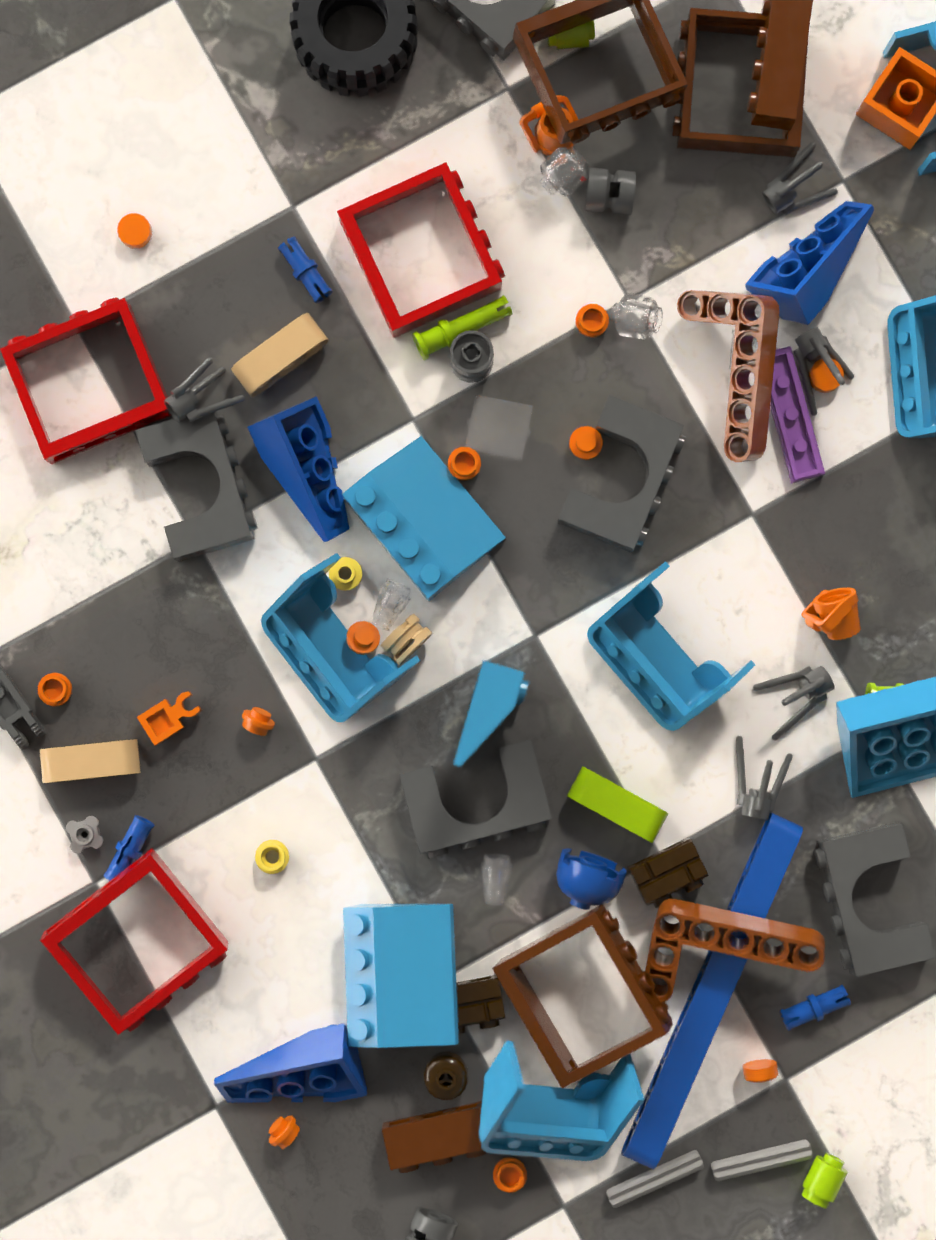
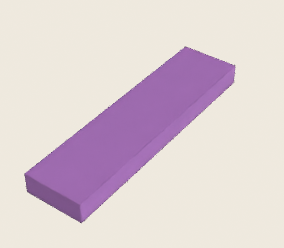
M791 346L777 349L775 353L770 407L792 484L823 476L825 470Z

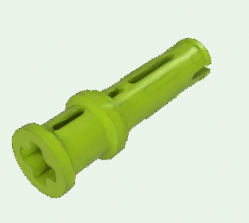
M503 295L450 322L446 319H441L437 321L435 327L422 333L413 332L414 343L423 360L429 359L430 354L444 347L451 348L453 340L459 334L465 331H477L491 323L511 316L513 314L511 306L497 311V308L509 303L507 298Z

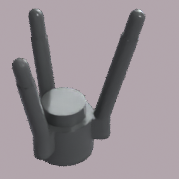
M811 142L775 180L765 186L767 190L762 192V195L774 214L777 215L782 211L786 216L798 208L827 199L838 193V190L834 188L794 202L793 199L797 197L795 187L823 167L821 162L816 163L791 182L788 180L784 181L816 147L814 142Z
M818 327L796 338L795 342L799 348L793 351L799 363L807 401L813 416L817 414V408L806 358L810 362L822 358L840 385H844L845 380L832 359L842 366L843 372L848 379L854 378V374L830 345L827 337L822 335Z
M207 358L185 381L171 391V396L164 400L166 408L177 422L187 418L192 423L201 416L233 406L245 400V396L240 395L196 410V407L200 405L196 394L225 373V368L221 367L192 389L189 388L213 363L212 358Z
M808 666L799 672L767 680L753 686V689L758 691L803 679L799 681L800 690L783 699L781 703L783 706H787L803 696L811 699L772 735L773 740L780 738L817 704L826 700V693L835 689L831 676L823 666L814 670Z
M737 736L736 755L739 789L737 804L743 806L742 815L768 820L770 811H774L776 798L793 756L790 753L786 755L771 792H768L767 789L773 761L768 760L763 772L760 789L750 788L749 794H746L742 736Z

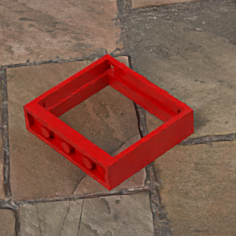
M447 162L337 211L341 226L393 338L502 290L501 279L505 277L503 268L498 259L492 261L487 250L491 248L489 238L484 229L478 231L474 219L477 218L475 208L470 199L464 201L460 192L464 188L461 178L456 170L450 171ZM439 182H443L487 278L400 316L356 220Z
M119 298L108 299L100 304L101 307L91 312H88V310L78 311L69 317V321L59 325L57 323L46 324L38 329L39 333L29 337L25 335L14 337L7 342V346L0 348L43 458L51 465L172 416L164 404V400L168 398L132 308L125 298L120 300ZM122 317L155 400L51 442L17 359Z
M153 848L44 931L40 939L42 944L117 1035L126 1029L131 1032L144 1022V1015L153 1008L156 1011L162 1009L172 1000L171 994L180 987L185 990L194 984L200 977L198 973L208 965L210 968L217 966L226 958L225 952L228 950L227 939ZM152 872L209 942L211 947L121 1016L63 946L61 941L144 876Z

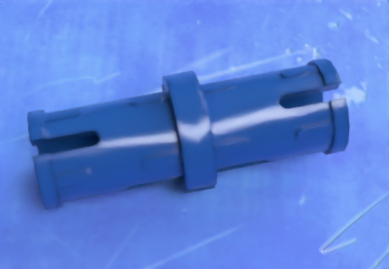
M294 236L287 239L294 250L293 253L283 242L278 247V250L293 268L295 279L302 281L313 301L319 303L324 300L317 287L321 289L326 298L329 297L333 290L329 288L323 277L319 274L317 263L314 259L310 260L297 238Z
M139 815L134 816L122 841H118L115 846L117 852L103 875L107 880L113 879L142 856L141 848L154 827L151 821Z
M841 984L839 987L820 995L806 996L807 1000L784 1010H779L781 1017L784 1018L783 1023L786 1029L790 1031L814 1019L819 1022L824 1019V1015L845 1006H850L851 1001L850 998L846 997L848 993Z

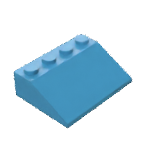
M422 436L368 472L342 494L347 504L428 601L432 600L506 539L458 479L451 475L448 467Z
M483 660L454 765L461 766L512 711L515 705H521L524 702L529 685L528 681L523 680L525 672Z
M936 677L836 702L837 727L852 798L936 777Z
M360 904L343 907L348 1047L386 1048L459 1044L453 904Z

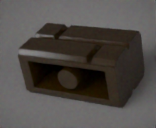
M688 837L627 867L644 903L647 906L653 903L655 908H658L663 901L673 899L671 894L683 888L686 893L700 888L704 885L702 879L709 876L691 838Z
M496 975L456 982L458 1034L465 1033L466 1026L479 1024L480 1029H488L499 1026V1020L506 1019L499 979Z

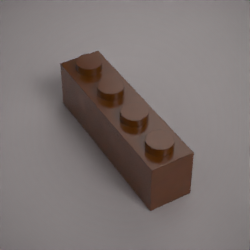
M763 0L761 15L766 16L765 27L759 28L756 48H762L760 60L755 59L752 71V80L757 81L756 92H750L747 112L752 113L751 125L791 131L796 121L813 0Z
M482 1101L383 1122L382 1133L390 1170L399 1169V1173H407L419 1169V1164L432 1161L433 1165L437 1166L452 1162L453 1156L466 1154L467 1158H475L485 1155L487 1152L482 1149L479 1138Z

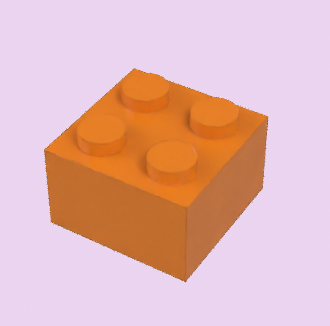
M899 47L855 115L911 150L936 114V70Z

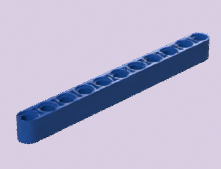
M770 813L726 910L766 918L800 841L803 826ZM735 931L732 933L734 937L739 939H744L748 937V935L742 931ZM708 950L646 1091L644 1102L639 1107L625 1139L621 1155L651 1169L657 1166L747 962L746 958Z

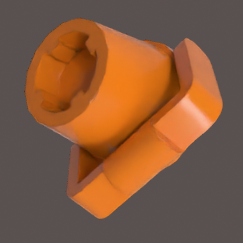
M557 95L559 103H562L564 106L562 110L568 123L579 120L569 99L566 96ZM542 102L531 107V111L520 118V126L535 153L541 151L548 156L559 157L567 154L573 148L574 144L571 141L560 144ZM536 118L539 120L533 135L528 123Z
M854 588L823 590L802 612V617L805 619L808 627L817 632L822 631L826 633L827 637L831 640L846 639L858 634L861 630L857 605L859 600Z

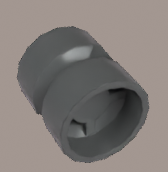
M589 167L585 211L603 213L607 208H610L613 214L632 215L636 171L617 170L613 175L610 174L608 169ZM610 185L618 187L617 197H609Z
M475 330L459 334L453 340L450 348L451 368L454 374L460 380L472 383L485 379L491 372L494 352L490 339L485 334Z
M417 1207L410 1225L413 1234L408 1235L405 1240H453L458 1222L452 1217L434 1209Z

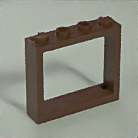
M575 0L517 22L512 38L561 145L569 141L572 144L584 141L590 136V133L600 129L603 132L610 131L619 126L621 121L630 117L633 120L643 118L651 112V109L662 105L663 108L671 107L681 100L688 85L650 0ZM630 7L665 86L568 123L533 43Z
M690 8L687 20H681L680 40H685L684 52L679 51L678 64L688 85L681 100L677 103L680 104V115L674 116L672 136L678 137L677 148L795 157L801 146L808 40L796 121L791 131H783V139L690 132L697 31L758 36L759 28L765 27L766 16L761 15V13Z
M603 904L502 958L492 968L561 1088L667 1035L673 1025L672 1018L667 1011L669 1009L668 1005L664 1001L660 1002L654 992L655 984L647 971H642L636 961L637 953L633 945L628 940L625 941L618 930L620 926L617 918H613ZM593 926L651 1027L577 1065L519 965Z

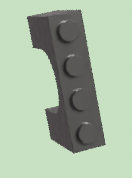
M431 0V3L439 12L443 14L447 12L456 19L455 23L462 32L467 35L472 33L481 41V47L493 57L497 55L504 61L517 47L512 38L516 23L549 11L556 4V0H501L493 4H478L470 0Z
M609 395L596 430L600 434L629 445L637 451L646 469L644 487L637 496L621 503L606 502L571 488L557 523L632 553L635 546L642 547L649 531L648 528L643 527L647 516L651 515L654 517L661 498L656 496L660 484L667 486L674 467L668 465L672 454L679 455L684 445L686 436L681 435L684 425Z
M213 412L199 417L192 423L187 418L180 422L171 419L135 430L144 462L149 467L183 457L194 456L204 458L214 464L219 473L220 492L216 502L208 511L197 517L164 526L174 560L181 562L255 539L252 530H256L258 527L253 511H246L243 498H247L248 493L243 478L237 479L234 467L238 466L239 463L234 447H227L224 435L229 434V429L224 414L218 416L217 412Z
M531 740L498 748L507 782V797L501 810L491 819L481 823L460 821L447 811L441 799L433 766L399 774L420 854L427 853L428 858L447 854V847L460 844L462 850L481 845L480 838L493 835L494 841L514 836L513 829L526 826L527 832L547 827L545 821L552 819Z
M894 822L817 841L819 849L814 850L818 868L820 870L824 869L827 882L822 884L823 892L827 903L832 902L835 916H831V924L835 936L841 937L843 949L839 950V956L844 970L849 969L850 974L859 977L936 958L928 924L919 921L885 930L870 929L859 920L852 904L854 885L864 871L879 864L911 857L903 823Z

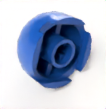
M562 849L556 872L557 883L561 891L571 898V905L589 910L591 905H604L611 902L618 895L627 873L625 868L618 872L615 870L617 863L612 860L582 850L579 856L570 855L572 849Z

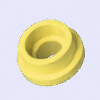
M341 557L329 570V579L333 581L339 590H352L362 580L361 566L350 557ZM345 567L352 571L351 577L347 580L339 577L340 570Z
M278 840L265 841L256 850V864L265 873H279L285 869L289 862V851ZM270 850L276 851L279 855L276 863H270L267 860V853Z

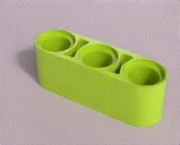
M583 766L566 795L651 843L654 842L669 814Z

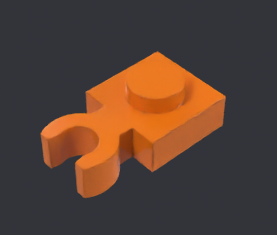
M187 691L180 694L173 706H171L168 699H164L137 717L154 746L159 745L185 728L180 719L183 717H195L202 711L200 706L195 707L191 711L185 709L184 702L192 696L191 692Z

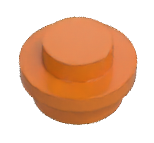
M597 304L583 306L576 315V327L586 337L594 338L602 335L609 324V316L606 310Z
M590 426L577 428L569 440L571 452L582 460L593 459L600 453L603 446L601 434Z
M459 447L448 458L449 472L456 479L470 480L480 471V456L472 448Z
M359 621L348 629L346 642L353 652L366 655L372 653L378 647L380 634L373 624Z
M49 673L40 680L38 695L49 706H61L70 699L72 684L63 674Z
M253 707L252 710H244L242 714L244 719L242 726L254 734L266 736L268 730H272L275 725L274 721L270 719L271 714L262 708Z
M292 1115L286 1118L281 1116L271 1125L268 1133L270 1134L269 1143L272 1146L278 1145L281 1149H285L297 1137L300 1127L296 1124V1119Z
M505 1157L499 1160L493 1169L495 1185L507 1193L520 1190L527 1180V1170L523 1162L515 1157Z

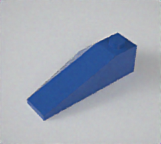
M845 201L815 224V231L802 240L796 238L790 242V250L778 259L772 256L766 260L745 283L746 289L754 295L773 297L779 305V317L783 320L809 325L829 301L874 212L873 205Z
M317 396L248 426L247 428L261 459L323 542H327L349 530L345 502L342 496L343 492L337 487L334 469L338 468L336 457H331L328 439L332 438L331 428Z
M344 1023L332 1024L327 1027L311 1030L214 1078L215 1087L227 1103L269 1102L272 1100V1097L291 1098V1102H303V1096H323V1102H338L367 1096V1086L358 1047H348L347 1027Z

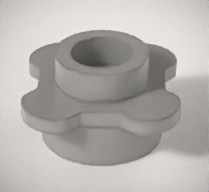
M88 816L80 822L72 820L67 823L66 832L70 834L72 841L70 849L74 853H81L89 847L97 849L102 846L104 840L100 836L99 820L95 816ZM83 831H86L88 834L86 838L82 837Z

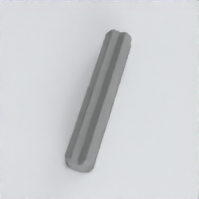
M804 1139L713 1161L711 1168L715 1180L723 1181L810 1160L813 1158L810 1143Z
M693 1150L609 1188L606 1191L608 1199L613 1208L620 1207L703 1169L704 1163L698 1151Z

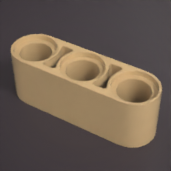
M305 313L233 365L231 371L249 395L254 397L320 351L328 343L329 339L311 315Z
M137 739L40 749L43 783L141 773Z

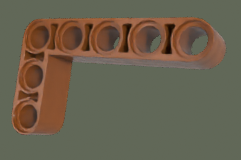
M704 290L685 291L677 301V311L683 319L735 325L724 452L733 462L757 460L765 453L780 313L779 305L773 297L766 295ZM699 299L700 310L697 312L695 304ZM729 301L731 309L727 315L725 305ZM758 303L761 306V315L759 318H757L755 314V309ZM754 338H756L758 342V348L756 352H754L752 349V342ZM751 372L755 378L753 386L749 383V374ZM747 406H749L751 409V417L749 420L747 419L745 414ZM744 439L748 444L747 453L742 449Z
M668 899L660 904L657 911L645 971L649 973L652 979L660 978L667 983L665 985L655 984L654 990L660 1002H666L671 998L674 990L683 945L800 971L813 972L818 970L824 963L825 939L819 931L811 928L683 900ZM663 917H676L679 923H668ZM706 923L711 925L713 930L703 931L698 925ZM735 931H742L746 933L748 937L744 939H739L734 937L732 933ZM769 939H778L783 944L780 946H771L766 941ZM806 946H811L815 948L817 952L813 954L804 953L801 949ZM666 947L673 953L665 955L658 948Z

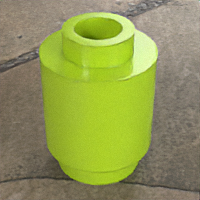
M594 20L548 37V46H556L557 50L589 47V40H595Z
M825 1153L824 1157L816 1155L802 1184L804 1187L802 1196L817 1206L827 1208L830 1202H834L848 1173L843 1168L844 1161L829 1153Z

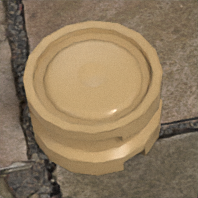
M415 614L409 616L380 645L386 652L390 651L394 655L393 659L398 665L405 662L433 634L428 627L423 628L419 624L420 619Z

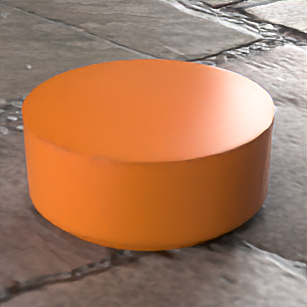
M130 213L119 221L117 233L127 247L138 249L148 244L152 237V228L143 215Z
M823 359L816 361L810 368V382L816 391L829 393L840 385ZM832 359L835 365L837 366L838 370L840 371L841 375L844 377L842 366L836 360Z
M760 1059L743 1064L744 1079L749 1082H766L775 1079L778 1076L777 1062L770 1059Z

